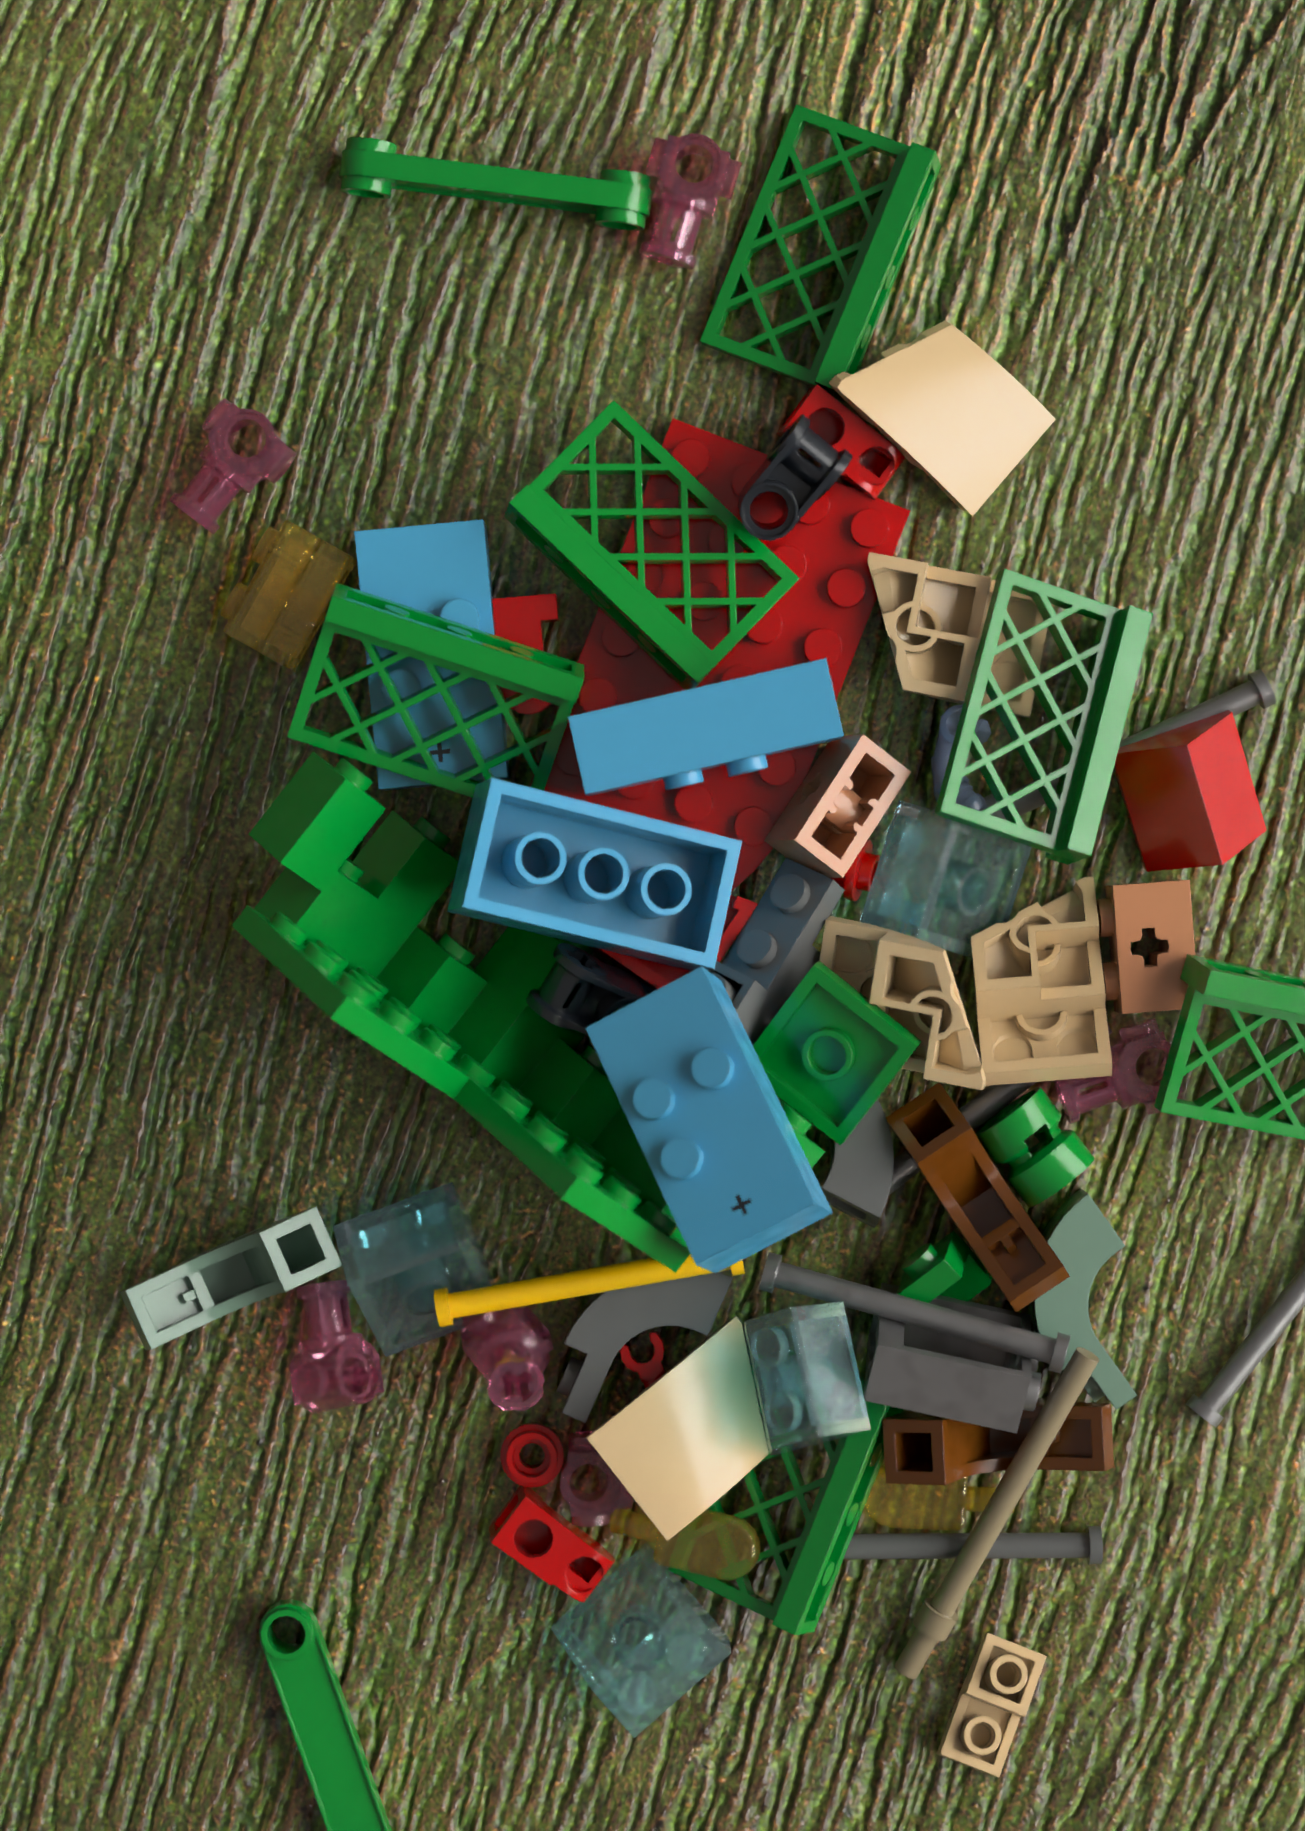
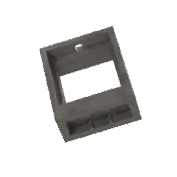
M881 1283L880 1290L897 1294L899 1286ZM942 1295L929 1302L941 1307L1031 1331L1030 1314L970 1301L966 1302ZM873 1315L868 1335L864 1401L1017 1434L1023 1409L1034 1411L1041 1385V1373L1036 1372L1038 1360Z

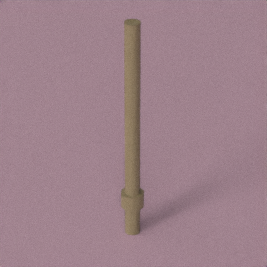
M1077 1347L936 1594L933 1598H925L915 1615L913 1624L916 1628L894 1665L896 1670L910 1679L917 1678L938 1641H945L957 1622L958 1615L955 1610L1099 1362V1358L1089 1350Z

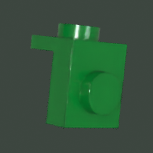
M953 1230L934 1246L926 1243L905 1260L901 1266L904 1273L897 1294L927 1303L939 1295L968 1302L991 1284L992 1277L988 1274L977 1256Z

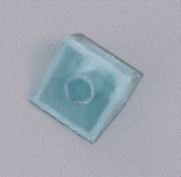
M898 800L872 885L867 894L860 922L913 936L945 950L972 958L971 936L996 923L1009 921L1032 847L935 815V810Z
M453 1182L423 1191L410 1198L372 1212L361 1214L356 1218L333 1226L347 1284L386 1357L504 1313V1310L459 1317L454 1318V1325L439 1326L434 1303V1289L447 1287L449 1293L495 1285L472 1222Z
M844 1302L790 1307L745 1321L744 1335L770 1456L871 1430Z
M647 1543L597 1585L584 1603L578 1602L551 1626L552 1631L591 1690L634 1738L731 1654L729 1636L678 1578L668 1571V1567Z

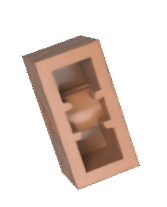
M864 734L846 735L838 740L830 741L764 841L786 858L826 877L843 878L911 774V771Z
M1180 879L1105 885L1106 898L1097 899L1096 903L1099 919V937H1109L1111 962L1102 963L1106 1001L1114 1000V1012L1121 1014L1181 1010L1188 984L1180 979L1187 954L1195 955L1190 880ZM1143 928H1146L1149 938L1159 939L1160 950L1149 954L1148 965H1144L1142 956L1132 954L1130 949L1131 942L1141 940Z

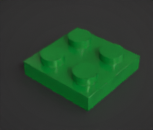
M818 961L812 966L753 1047L776 1095L841 1146L922 1041L877 1005L869 1004L868 998L822 962Z

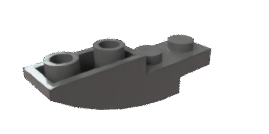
M788 858L782 863L722 963L716 961L715 969L708 970L722 981L752 1045L755 1044L812 966L820 960L821 953L812 944L845 891L833 879Z

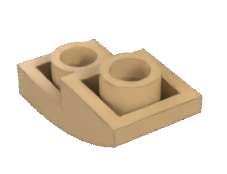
M985 1633L962 1685L936 1754L993 1777H1000L1021 1717H1026L1047 1656L990 1633Z

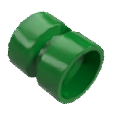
M1040 1086L1031 1089L1011 1102L975 1133L983 1148L996 1164H1008L1010 1166L1007 1179L1029 1208L1060 1191L1079 1176L1095 1159L1074 1130H1061L1058 1124L1062 1115ZM1034 1135L1039 1143L1028 1150L1024 1140Z

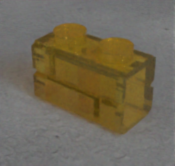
M285 519L279 531L271 526L265 531L252 556V560L260 564L248 587L240 582L235 585L221 610L220 616L229 620L223 630L224 633L295 672L326 617L336 583L344 585L357 561L349 554Z

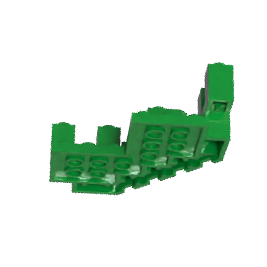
M312 752L249 833L257 843L281 864L286 866V868L253 909L247 905L231 926L328 1017L454 1099L561 1199L676 1273L690 1255L689 1249L595 1048L588 1044L582 1052L579 1051L576 1046L585 1034L576 1030L559 1027L545 1020L533 1011L526 1002L529 992L534 988L539 989L554 965L556 959L553 952L558 944L568 943L579 947L591 955L594 951L587 945L508 926L474 969L469 964L475 955L446 932L438 941L418 925L455 878L458 860L444 850L451 839L422 816L412 825L392 810L355 859L351 861L348 857L386 808L366 792L373 781L344 758H341L337 765L333 767L323 758ZM780 1101L811 1168H813L825 1151L805 1135L812 1124L783 1101Z

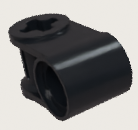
M804 414L800 415L783 433L770 450L764 463L744 485L739 494L738 509L743 526L751 535L760 540L772 541L788 534L812 504L831 488L852 460L853 455L846 449L838 452L810 429L811 420ZM801 448L804 451H806L821 465L816 466L815 464H813L809 459H807L803 454H801L798 451V449ZM767 491L776 492L786 501L782 517L769 524L760 523L749 513L753 499L760 493Z
M560 943L553 952L556 961L539 989L534 988L529 992L526 1002L533 1011L545 1020L559 1027L576 1030L588 1035L586 1027L612 1014L622 1005L631 1004L646 996V993L638 978L632 973L605 963L579 947L568 943Z

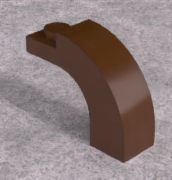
M940 1082L886 1117V1120L916 1167L1015 1312H1018L1070 1277L1064 1265L1016 1199L984 1150L972 1127Z
M1038 1398L1034 1411L1023 1409L1017 1434L910 1410L882 1419L886 1484L948 1485L964 1477L976 1474L1006 1471L1047 1398ZM1075 1402L1037 1470L1107 1471L1113 1468L1111 1403Z

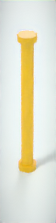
M691 1254L676 1273L651 1257L449 1293L447 1287L434 1289V1303L439 1326L446 1327L454 1325V1318L714 1272L695 1265ZM741 1260L720 1272L731 1270L732 1276L745 1274L744 1262Z

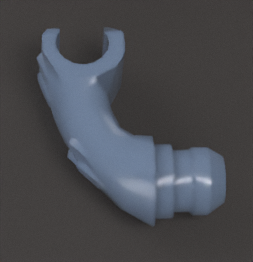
M963 705L950 707L941 716L934 756L931 758L933 791L936 802L940 794ZM986 719L978 720L975 728V733L981 744L986 742L991 735V729ZM966 776L962 777L956 803L978 811L987 808L984 798L979 793H975L973 787L968 784L969 779Z

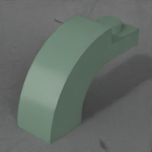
M1080 1188L1058 1208L1042 1232V1236L1062 1262L1070 1277L1028 1305L1035 1333L1057 1338L1058 1332L1071 1336L1062 1370L1068 1364L1077 1347L1085 1348L1099 1358V1362L1084 1389L1094 1402L1106 1396L1108 1401L1117 1410L1137 1396V1394L1095 1336L1089 1320L1088 1298L1092 1282L1101 1266L1125 1245L1088 1193Z
M313 1207L202 1252L172 1266L162 1273L120 1291V1294L145 1350H152L233 1311L296 1288L342 1266V1263L317 1207Z

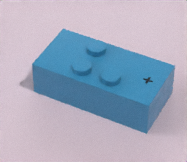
M483 519L354 531L360 591L495 635L487 526ZM375 646L381 658L394 652ZM366 651V661L368 665L372 663V660ZM409 656L386 667L402 698L435 683L424 661ZM437 666L443 679L456 673ZM378 672L369 675L368 682L372 714L394 702ZM470 677L449 687L464 719L497 703L485 681ZM440 692L408 707L423 739L456 723ZM399 712L373 724L374 743L377 749L395 753L414 743ZM502 713L469 728L485 759L507 749L505 718ZM461 732L429 748L438 768L454 774L476 763ZM420 752L408 758L425 764ZM509 760L490 768L495 779H510ZM377 767L378 788L383 791L435 786ZM482 773L469 778L478 782L485 781Z
M826 658L568 717L584 791L587 796L658 780H664L666 790L704 782L702 770L726 765L728 777L755 772L768 767L766 759L768 755L835 741L844 736Z
M490 778L475 786L447 912L693 971L701 966L706 970L715 969L742 841Z
M701 966L585 1028L695 1265L718 1273L833 1213L722 981Z

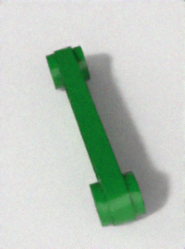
M367 137L347 138L345 150L341 153L339 178L341 179L340 191L357 197L389 199L392 189L594 214V223L596 225L624 231L644 230L646 218L650 217L653 191L650 189L651 177L634 171L606 169L600 172V179L411 156L396 154L397 145L394 143Z
M294 1599L280 1600L270 1606L261 1620L259 1628L260 1643L327 1831H392L317 1617L312 1609L302 1601ZM283 1616L293 1617L301 1622L304 1627L305 1638L297 1643L283 1642L273 1632L272 1622Z

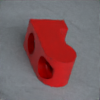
M816 384L810 387L776 435L781 437L788 427L800 415L804 414L811 420L810 429L838 452L846 449L853 455L852 460L840 478L852 488L864 492L876 500L901 466L905 457L888 440L821 386ZM801 448L799 449V450H801L803 453H805L807 456H809L811 459H813L815 462H817L819 465H821V464H820L818 461H816L812 456H810L806 451H804V450L801 449Z
M557 594L492 599L495 635L544 651L542 623L559 622ZM500 687L505 699L518 693ZM531 698L511 709L520 714L535 715L542 713L551 706V703Z
M520 1485L489 1526L492 1544L549 1585H555L579 1602L584 1603L615 1562L613 1556L600 1543L543 1502V1498L529 1487Z

